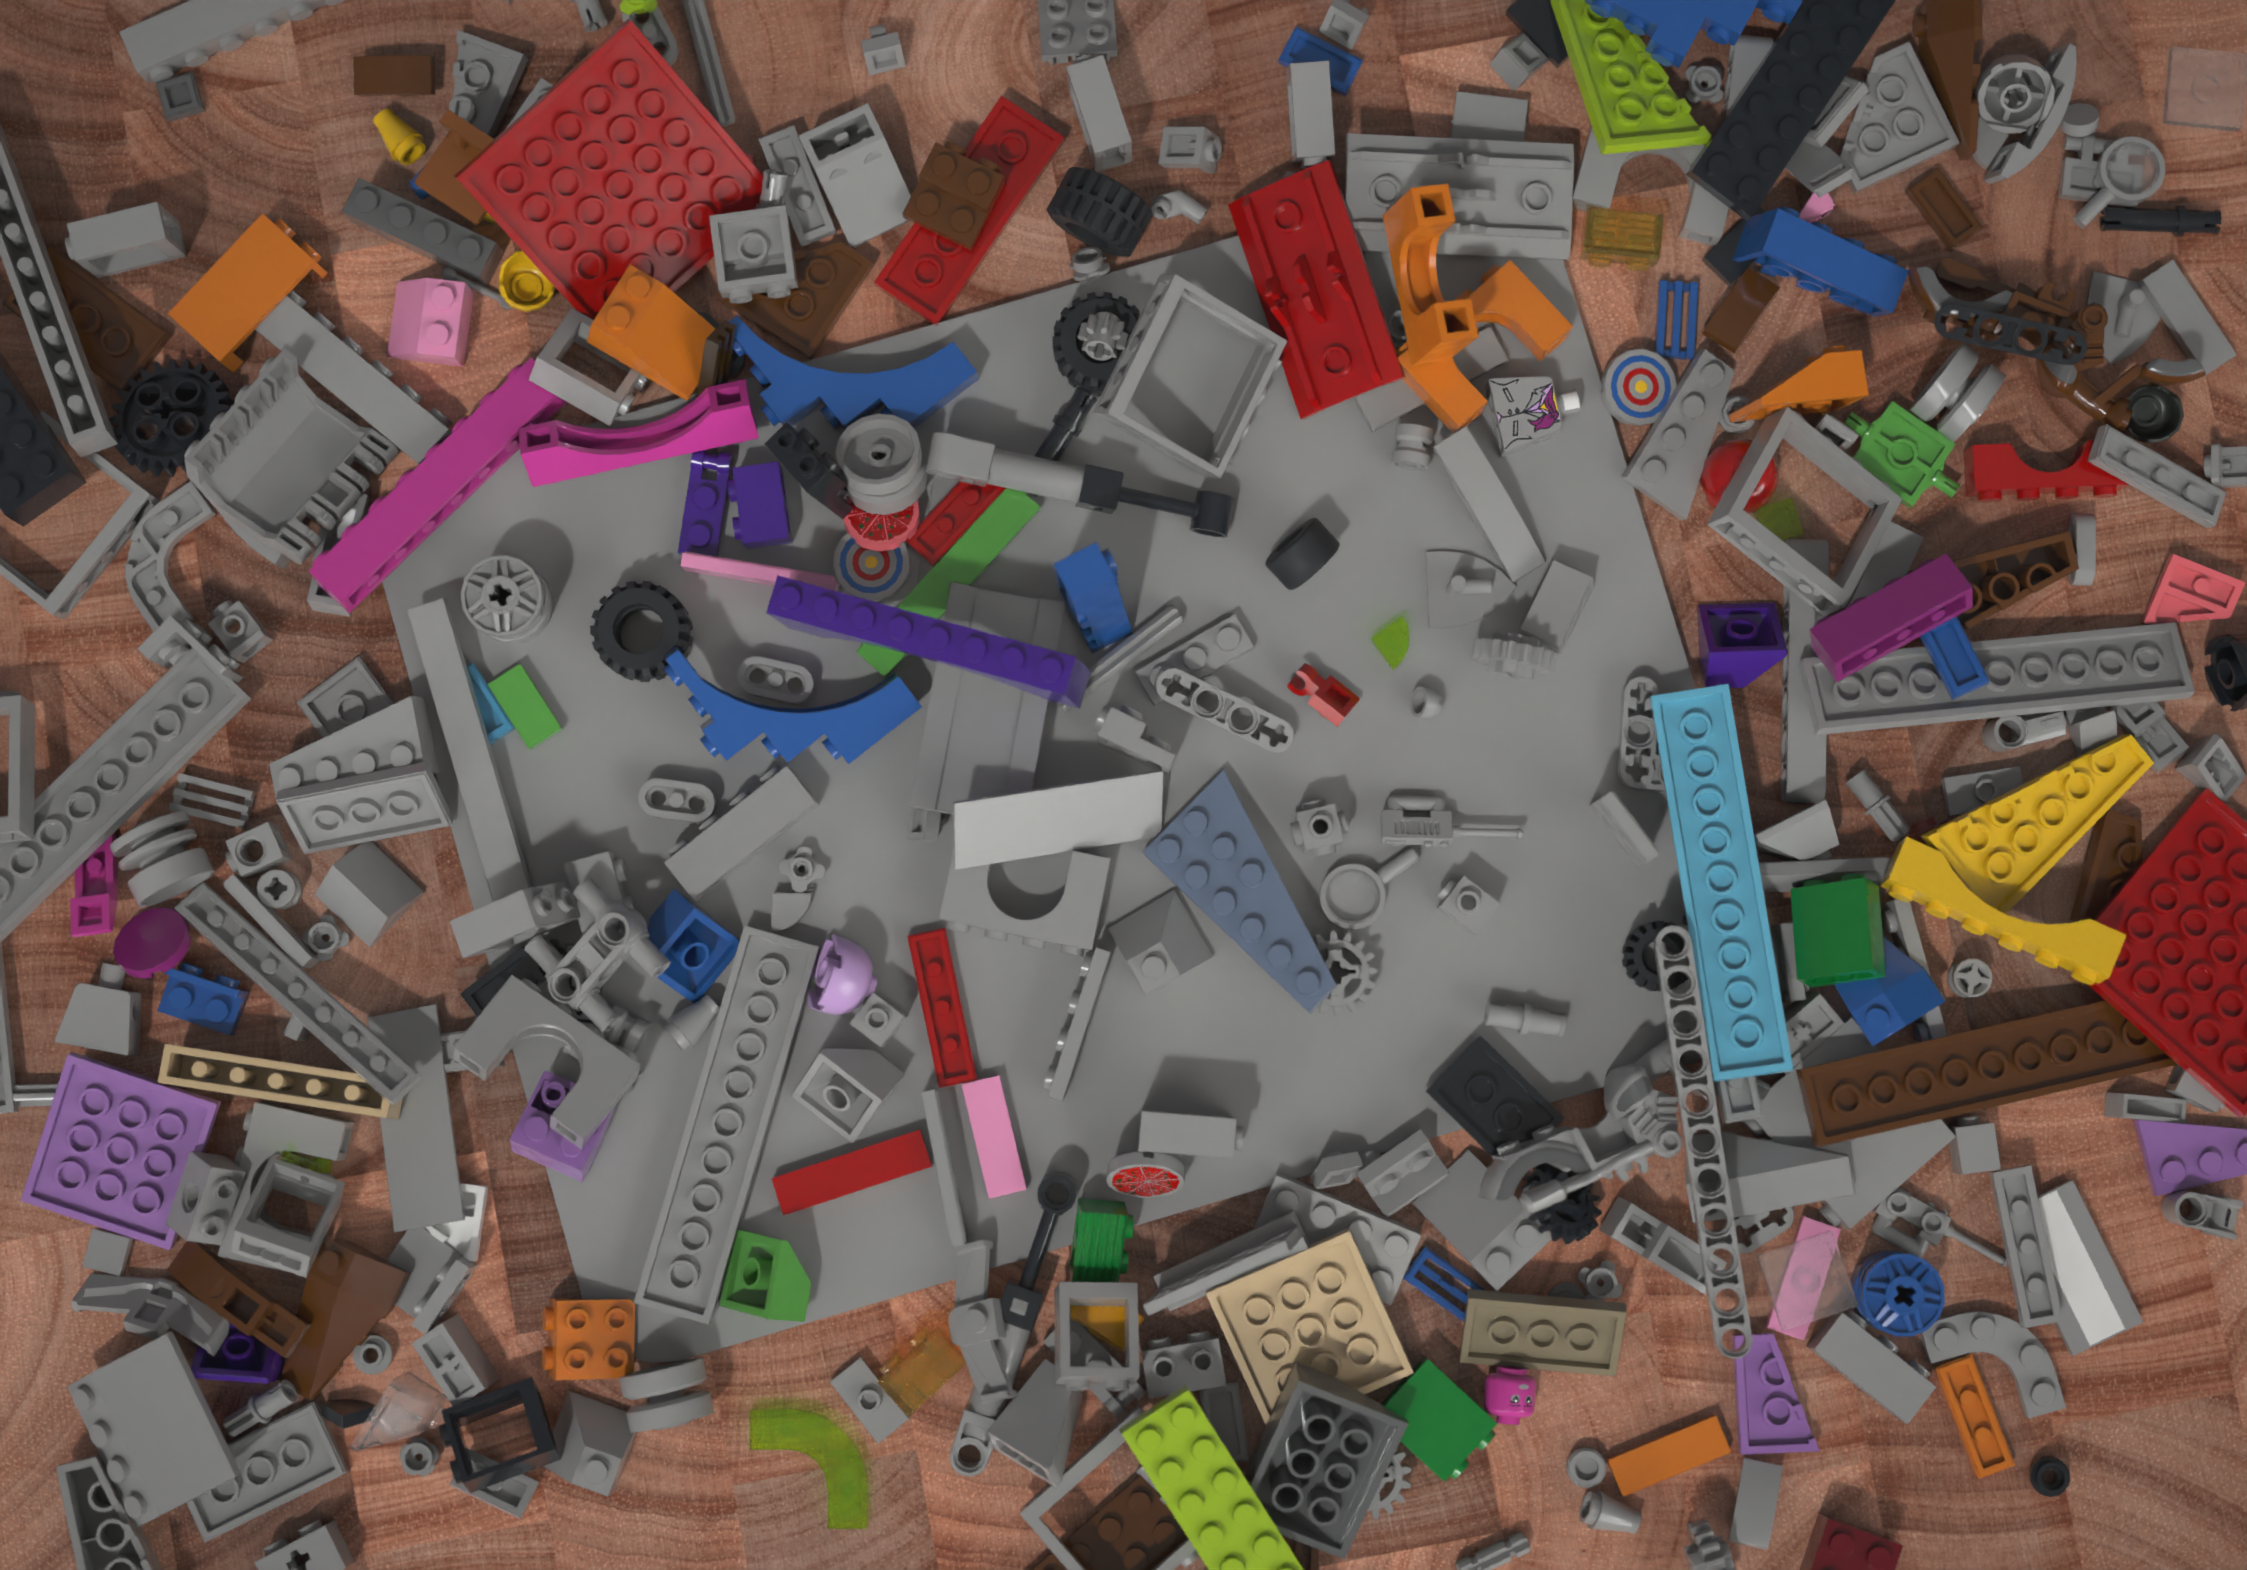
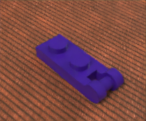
M706 450L692 453L691 470L677 552L679 555L686 551L718 557L728 496L727 481L731 477L733 453L720 452L719 455L706 453ZM704 470H717L716 481L703 479Z

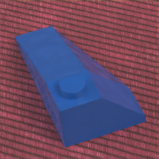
M1883 937L1886 977L1834 984L1850 1013L1872 1046L1884 1041L1946 1001L1925 968L1896 948L1895 944L1886 937Z

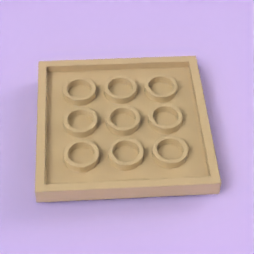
M1350 1228L1311 1244L1307 1250L1206 1290V1296L1266 1426L1296 1362L1329 1374L1362 1394L1369 1393L1414 1373L1413 1367Z

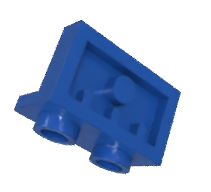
M184 962L180 963L179 968L173 967L164 973L169 975V979L160 1001L158 1012L227 1035H235L250 992L238 988L239 980L217 974L216 980L201 976L203 968Z

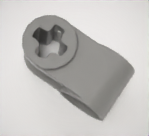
M2180 1190L2168 1193L2161 1203V1211L2166 1220L2172 1224L2200 1230L2201 1233L2237 1240L2238 1234L2235 1233L2239 1209L2244 1208L2245 1202L2212 1194L2205 1195ZM2187 1198L2191 1205V1211L2186 1218H2183L2179 1212V1206Z

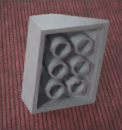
M172 1331L67 1386L73 1398V1403L89 1431L90 1438L102 1458L108 1476L113 1481L124 1504L125 1511L129 1515L135 1529L241 1474Z

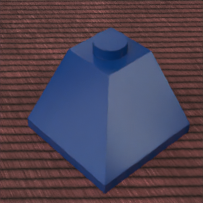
M676 889L671 891L649 918L648 939L671 962L669 967L657 978L691 1002L699 1001L735 957L740 939Z

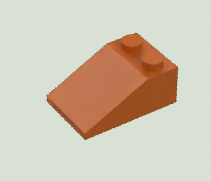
M630 264L592 322L587 343L684 400L689 401L699 384L705 340L715 328L665 284Z
M1844 345L1823 349V355L1807 358V364L1792 371L1729 415L1730 422L1765 419L1767 416L1787 406L1801 415L1832 413L1869 396L1862 350L1847 351Z

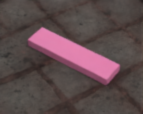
M686 551L682 553L680 564L686 572L771 586L775 585L777 575L833 591L838 590L839 584L832 575Z

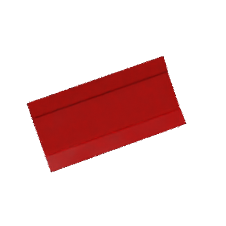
M1331 160L1308 167L1228 204L1270 331L1287 340L1280 355V360L1282 361L1281 363L1300 419L1304 420L1329 407L1406 378Z

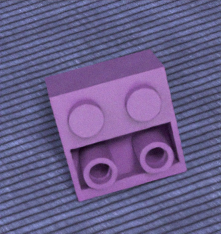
M544 1070L510 1138L512 1152L580 1182H584L601 1147L614 1108L585 1146L580 1149L549 1127L551 1115L571 1091L575 1083Z

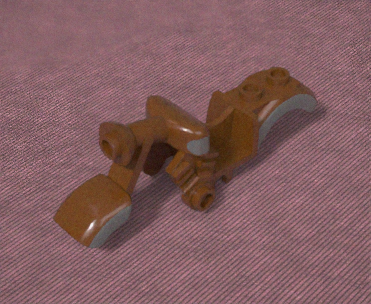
M1950 258L1939 261L1935 272L1925 266L1908 270L1907 275L1912 293L1922 307L1923 319L1934 324L1936 313L1943 306L1959 304L2079 332L2087 343V352L2084 358L2073 365H2062L2036 359L2038 378L2041 387L2047 394L2056 398H2067L2080 410L2098 420L2102 426L2108 424L2116 430L2124 431L2133 412V410L2128 409L2129 398L2121 397L2115 400L2112 397L2135 378L2147 383L2171 386L2189 383L2206 375L2202 364L2198 360L2170 361L2155 358L2151 362L2144 363L2142 366L2139 364L2132 366L2103 391H2100L2086 381L2080 372L2104 363V327L2107 324L2108 314L2102 305L2092 302L2070 313L2075 298V293L2071 289L2067 290L2066 295L2060 294L2058 301H2055L2051 296V291L2055 286L2053 282L2038 288L2036 292L2020 282L2017 288L2014 289L1981 276L1979 269ZM1937 278L1968 290L1977 287L1996 295L1983 301H1963L1947 293ZM1951 310L1949 316L1942 315L1940 323L1945 324L1948 322L1966 328L1968 330L1964 335L1973 338V326L1979 315L1970 313V321H1965L1958 318V311ZM1987 319L1979 327L1980 336L1984 335L1989 339L2001 336L2003 332L2001 323L1995 319ZM2033 327L2023 329L2018 337L2027 340L2035 349L2041 343V334ZM2047 331L2048 342L2042 351L2043 355L2051 356V348L2063 351L2062 358L2070 359L2073 353L2079 354L2081 346L2075 345L2074 337L2068 336L2065 342L2054 341L2053 339L2057 333Z

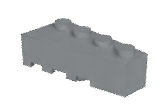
M418 696L405 698L270 763L275 797H277V791L422 762H428L433 774L439 773L425 697Z

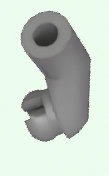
M1180 190L1156 196L1150 206L1153 212L1152 215L1157 219H1168L1183 214L1197 225L1201 223L1209 210Z

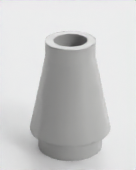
M706 994L699 1001L667 1018L669 1023L663 1027V1030L684 1051L690 1045L692 1047L696 1045L716 1016H718L720 1008Z
M1600 1490L1596 1493L1587 1492L1580 1507V1521L1586 1523L1589 1529L1622 1531L1635 1534L1641 1523L1640 1511L1628 1507Z

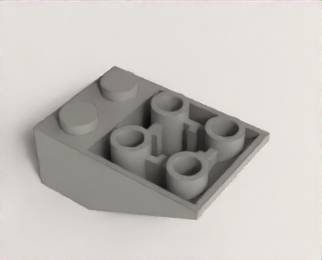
M868 103L799 135L802 147L851 249L909 222V220L903 218L902 213L911 195Z

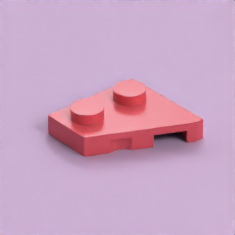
M2169 554L2140 622L2152 625L2231 618L2246 582L2178 555Z

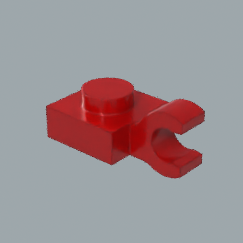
M1306 663L1296 672L1299 677L1295 675L1287 685L1289 690L1298 696H1311L1307 703L1337 727L1361 699L1330 675L1326 680L1323 679L1311 665Z

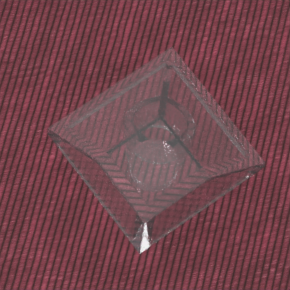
M411 1372L392 1379L350 1445V1448L354 1451H360L419 1435L427 1431L429 1427L435 1430L443 1419L441 1410L446 1409L443 1405L447 1397L444 1393Z

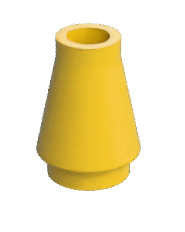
M390 108L380 111L374 117L373 123L378 128L394 161H399L402 165H410L422 157L426 146L423 143L424 138L420 133L399 118Z

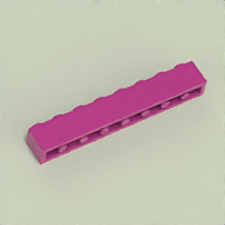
M530 358L524 365L519 364L515 366L508 374L507 381L498 390L488 392L482 398L479 408L469 417L461 418L455 424L452 434L442 443L433 445L425 454L422 463L414 470L406 471L399 478L397 487L386 497L378 498L369 508V513L359 523H353L347 527L341 535V540L331 550H325L316 557L309 573L315 582L348 613L357 607L520 449L518 428L548 422L567 403L565 400L529 381L535 364L533 358Z

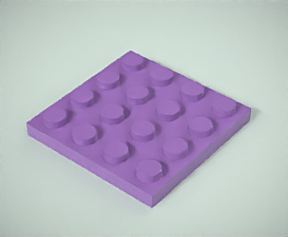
M71 1052L67 1054L21 1201L171 1250L175 1245L178 1234L166 1222L190 1151L205 1153L221 1101L170 1084L158 1083V1080Z

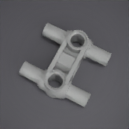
M590 878L583 881L574 890L573 895L595 917L594 924L568 954L563 957L543 934H539L531 939L524 950L546 972L545 978L551 996L558 1002L567 1003L572 1010H582L604 1034L612 1030L619 1023L621 1016L599 995L600 988L627 957L631 955L651 978L660 976L669 967L671 962L648 939L649 933L643 916L636 910L628 909L622 902L612 901ZM620 920L623 921L626 928L624 937L618 931V922ZM570 976H573L576 981L575 992L569 985Z

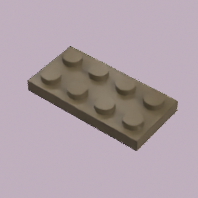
M1468 1289L1459 1350L1460 1363L1616 1376L1627 1313L1626 1304Z

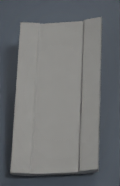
M1346 134L1345 202L1362 251L1389 252L1382 215L1410 188L1448 183L1456 222L1440 236L1436 255L1569 260L1574 180L1573 144Z
M951 582L944 621L1057 651L1066 601L1035 599L978 589ZM936 662L909 805L953 815V802L1032 790L1048 700L999 681Z

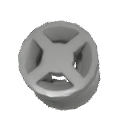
M274 869L267 871L261 876L257 883L256 891L258 898L266 906L285 910L292 908L299 902L303 888L301 881L296 875Z
M1962 959L1955 962L1949 968L1947 984L1949 989L1957 996L1963 998L1978 997L1984 995L1990 989L1992 973L1989 966L1979 959Z

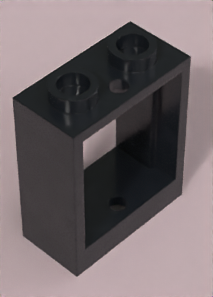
M532 1377L441 1410L445 1423L439 1425L440 1434L445 1447L452 1446L455 1460L450 1461L452 1474L456 1483L463 1482L470 1493L561 1460L539 1388ZM523 1404L537 1450L474 1472L461 1426Z

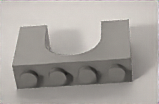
M1590 124L1573 187L1572 209L1605 217L1611 206L1620 169L1629 160L1645 154L1661 155L1672 160L1681 168L1687 179L1689 197L1678 237L1715 247L1722 237L1729 207L1686 175L1706 144L1601 155Z
M953 847L939 920L947 922L946 929L969 934L970 927L985 929L984 937L1007 941L1009 934L1023 937L1022 945L1045 949L1046 942L1061 945V953L1083 957L1084 950L1093 951L1111 858L1072 851L1064 893L1057 906L1040 918L1020 920L1006 915L995 905L989 890L992 864L955 870Z
M511 975L454 1046L453 1059L486 1081L507 1053L516 1044L527 1038L547 1036L558 1039L568 1045L578 1058L581 1075L574 1087L551 1115L549 1127L582 1149L638 1077L640 1064L636 1062L637 1057L630 1050L620 1045L616 1048L607 1042L605 1035L596 1026L590 1023L583 1025L573 1018V1012L566 1005L558 1001L552 1003L540 995L542 993L540 988L533 982L525 978L520 981Z
M254 1102L253 1108L248 1109L244 1119L243 1129L247 1131L244 1147H239L234 1161L246 1173L222 1244L217 1245L220 1246L218 1256L282 1270L231 1252L234 1229L270 1157L278 1158L288 1152H299L334 1161L346 1160L354 1122L268 1102ZM264 1207L256 1222L259 1225L308 1242L313 1234L312 1232L279 1224L267 1213Z

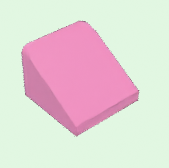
M1812 192L1799 212V218L1812 223L1827 217L1835 206L1829 193L1819 198L1816 193Z

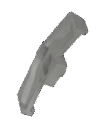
M979 1240L957 1246L955 1306L948 1317L951 1341L955 1345H959L982 1405L1017 1397V1392L1012 1389L994 1340L1006 1338L1000 1298L987 1299L990 1249L993 1248V1242L990 1240Z
M91 1273L71 1301L72 1309L75 1312L89 1310L127 1314L123 1320L125 1330L152 1339L165 1335L168 1329L172 1328L206 1349L213 1356L217 1353L229 1332V1322L195 1295L182 1288L178 1282L163 1277L146 1278Z

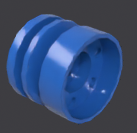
M1880 1250L1865 1256L1854 1268L1849 1281V1300L1855 1314L1869 1324L1868 1326L1894 1336H1915L1928 1330L1939 1319L1945 1304L1944 1285L1938 1271L1925 1259L1897 1250ZM1897 1286L1907 1289L1903 1294L1906 1299L1904 1302L1894 1300L1898 1295L1895 1289Z

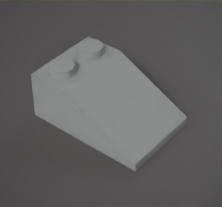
M1468 1149L1447 1169L1449 1172L1448 1177L1417 1197L1412 1204L1490 1287L1498 1291L1551 1240V1233L1548 1230L1542 1234L1539 1232L1541 1223L1538 1220L1530 1221L1529 1216L1532 1213L1524 1211L1521 1202L1514 1195L1508 1200L1479 1198L1480 1186L1487 1168Z

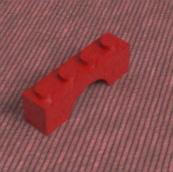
M2088 440L2078 446L2074 458L2068 467L2057 472H2043L2026 465L2018 457L2011 443L1971 445L1963 451L1966 497L1978 496V502L2001 501L2002 495H2016L2017 501H2031L2040 499V494L2055 493V499H2073L2079 497V492H2093L2094 498H2107L2117 496V491L2129 484L2088 462L2094 440Z

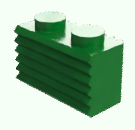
M1078 1198L1069 1263L1071 1282L1119 1283L1120 1274L1127 1273L1129 1255L1128 1251L1123 1250L1125 1238H1132L1134 1218L1133 1215H1128L1125 1202Z

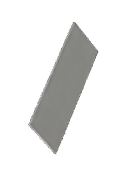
M1457 91L1453 120H1451V138L1523 142L1528 100ZM1437 255V278L1444 301H1454L1467 289L1474 292L1483 284L1480 279L1491 267L1497 264L1501 268L1510 258Z
M1163 771L1132 773L1124 776L953 802L954 869L1158 837L1162 831Z
M434 1004L367 1017L369 1029L420 1073L422 1077L403 1097L399 1120L380 1117L394 1232L465 1220L448 1084L444 1067L443 1045L440 1039L441 1030L438 1006Z

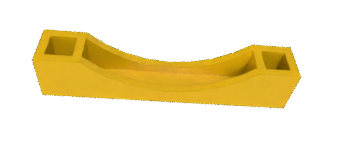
M1907 836L1897 845L1880 885L1888 889V894L1897 900L1907 903L1913 900L1926 906L1925 911L1935 917L1947 919L1949 916L1962 922L1961 927L1968 932L1976 935L1989 934L1999 939L1998 944L2015 952H2020L2021 949L2035 955L2034 959L2038 963L2050 968L2060 966L2071 971V976L2074 979L2088 985L2099 984L2110 977L2127 936L2092 919L2074 923L2043 924L2024 921L2004 914L1983 902L1970 891L1952 870L1942 852Z

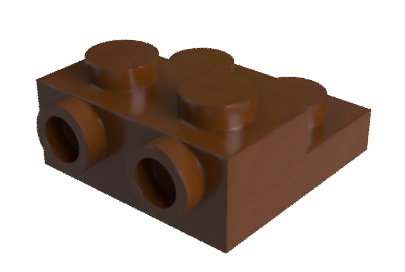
M946 141L944 146L935 142L918 176L919 182L902 213L903 218L972 251L1005 185V177L999 173L1001 167L986 158H981L979 163L965 157L967 151L961 146L950 141Z

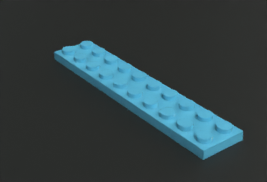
M1729 684L1650 696L1688 932L1692 941L1713 1082L1793 1071Z

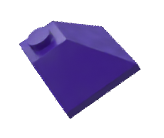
M1775 603L1698 605L1699 661L1705 687L1729 684V688H1744L1787 656V647Z

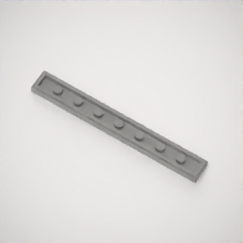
M441 598L407 609L494 902L519 890L531 888L532 884L449 603L446 598Z
M202 881L174 907L176 912L181 914L192 927L391 1105L395 1106L422 1079L420 1073L205 882Z

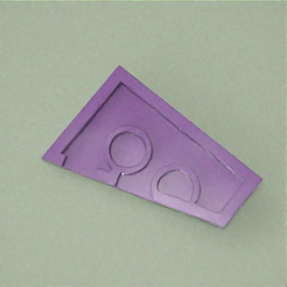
M2133 1120L2154 1196L2247 1174V1129Z
M1752 1333V1347L1744 1357L1733 1359L1739 1453L1744 1455L1820 1451L1807 1423V1417L1802 1404L1799 1402L1792 1385L1789 1371L1774 1334ZM1732 1334L1733 1350L1742 1345L1743 1334Z

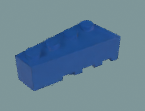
M1778 207L1777 209L1755 215L1747 220L1732 260L1743 262L1757 258L1754 262L1762 265L1760 273L1773 278L1776 275L1796 278V287L1809 292L1824 293L1826 290L1830 291V300L1874 317L1894 312L1909 272L1907 269L1896 265L1897 260L1881 253L1873 254L1864 249L1865 245L1862 242L1852 238L1842 239L1832 234L1833 230L1827 225L1817 222H1806L1799 218L1800 214L1797 211L1788 207Z
M1097 542L1053 564L1057 587L1092 654L1133 633L1118 589V568L1108 548L1101 551Z

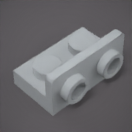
M1420 1129L1356 1174L1383 1215L1390 1217L1448 1177L1449 1172L1435 1153L1426 1135Z

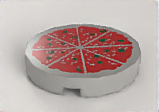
M1133 1151L1121 1154L1109 1162L1106 1180L1108 1186L1118 1193L1138 1198H1159L1172 1195L1182 1189L1185 1184L1184 1165L1175 1157L1165 1153H1154L1153 1158L1143 1157V1152Z

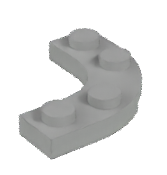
M192 481L151 508L137 524L130 538L132 542L127 564L125 563L126 582L132 600L153 632L170 615L180 621H183L185 618H188L191 622L195 620L174 590L168 576V560L174 546L185 535L216 515L202 492Z
M1965 1311L1940 1317L1928 1330L1919 1333L1928 1363H1935L1974 1352H1986L1995 1355L2007 1365L2014 1379L2026 1418L2066 1408L2056 1371L2048 1352L2035 1335L2027 1328H2022L2018 1322L1995 1313Z

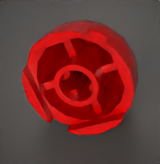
M1739 438L1724 441L1708 454L1699 482L1707 497L1706 500L1713 508L1716 509L1753 440ZM1773 457L1743 509L1748 514L1754 513L1765 506L1776 490L1778 470L1776 460Z

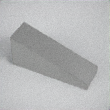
M2106 1092L2104 1117L2185 1124L2187 1100Z

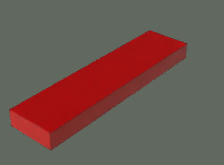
M946 928L908 935L907 938L938 1086L943 1088L978 1080Z
M919 1129L771 1178L784 1216L932 1167V1162L922 1131Z

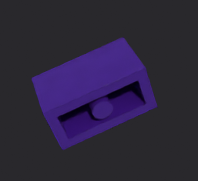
M779 461L734 467V479H728L727 482L730 501L737 502L739 517L732 518L735 539L742 540V544L746 549L792 543L783 468Z

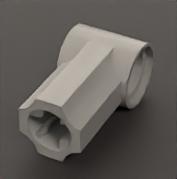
M2063 711L1998 717L1987 722L1984 726L1982 740L1989 750L1996 753L2006 752L2018 747L2066 735L2067 723ZM2001 724L2006 725L2011 732L2009 743L2004 742L1999 736L1998 730Z

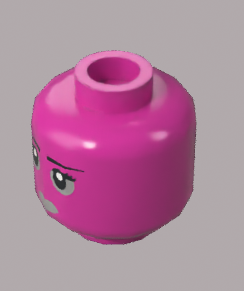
M1497 1366L1496 1372H1492L1486 1377L1484 1409L1490 1414L1497 1415V1423L1520 1425V1418L1529 1417L1533 1414L1535 1409L1536 1380L1527 1375L1528 1369Z

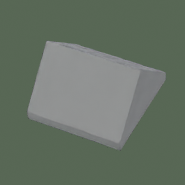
M371 841L360 844L335 862L319 886L315 896L364 943L372 948L425 891Z

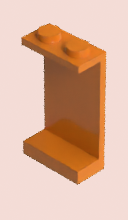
M263 213L168 313L233 373L244 363L234 351L310 270L313 269L321 278H324L327 274L318 264L322 257L311 246L304 242L299 247L292 240L296 233L280 218L273 223Z

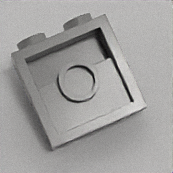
M786 205L709 216L718 289L722 298H729L731 303H746L753 299L752 294L767 292L770 298H782L791 294L790 289L798 288Z
M1104 705L1094 725L1095 730L1099 732L1098 742L1155 770H1162L1163 774L1168 776L1175 762V755L1170 753L1171 745L1150 736L1148 742L1143 740L1147 731V724L1142 722L1143 715L1125 705H1122L1120 710Z

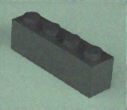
M358 178L342 210L352 223L436 263L450 267L456 272L487 287L504 255L503 250L495 241L361 178Z

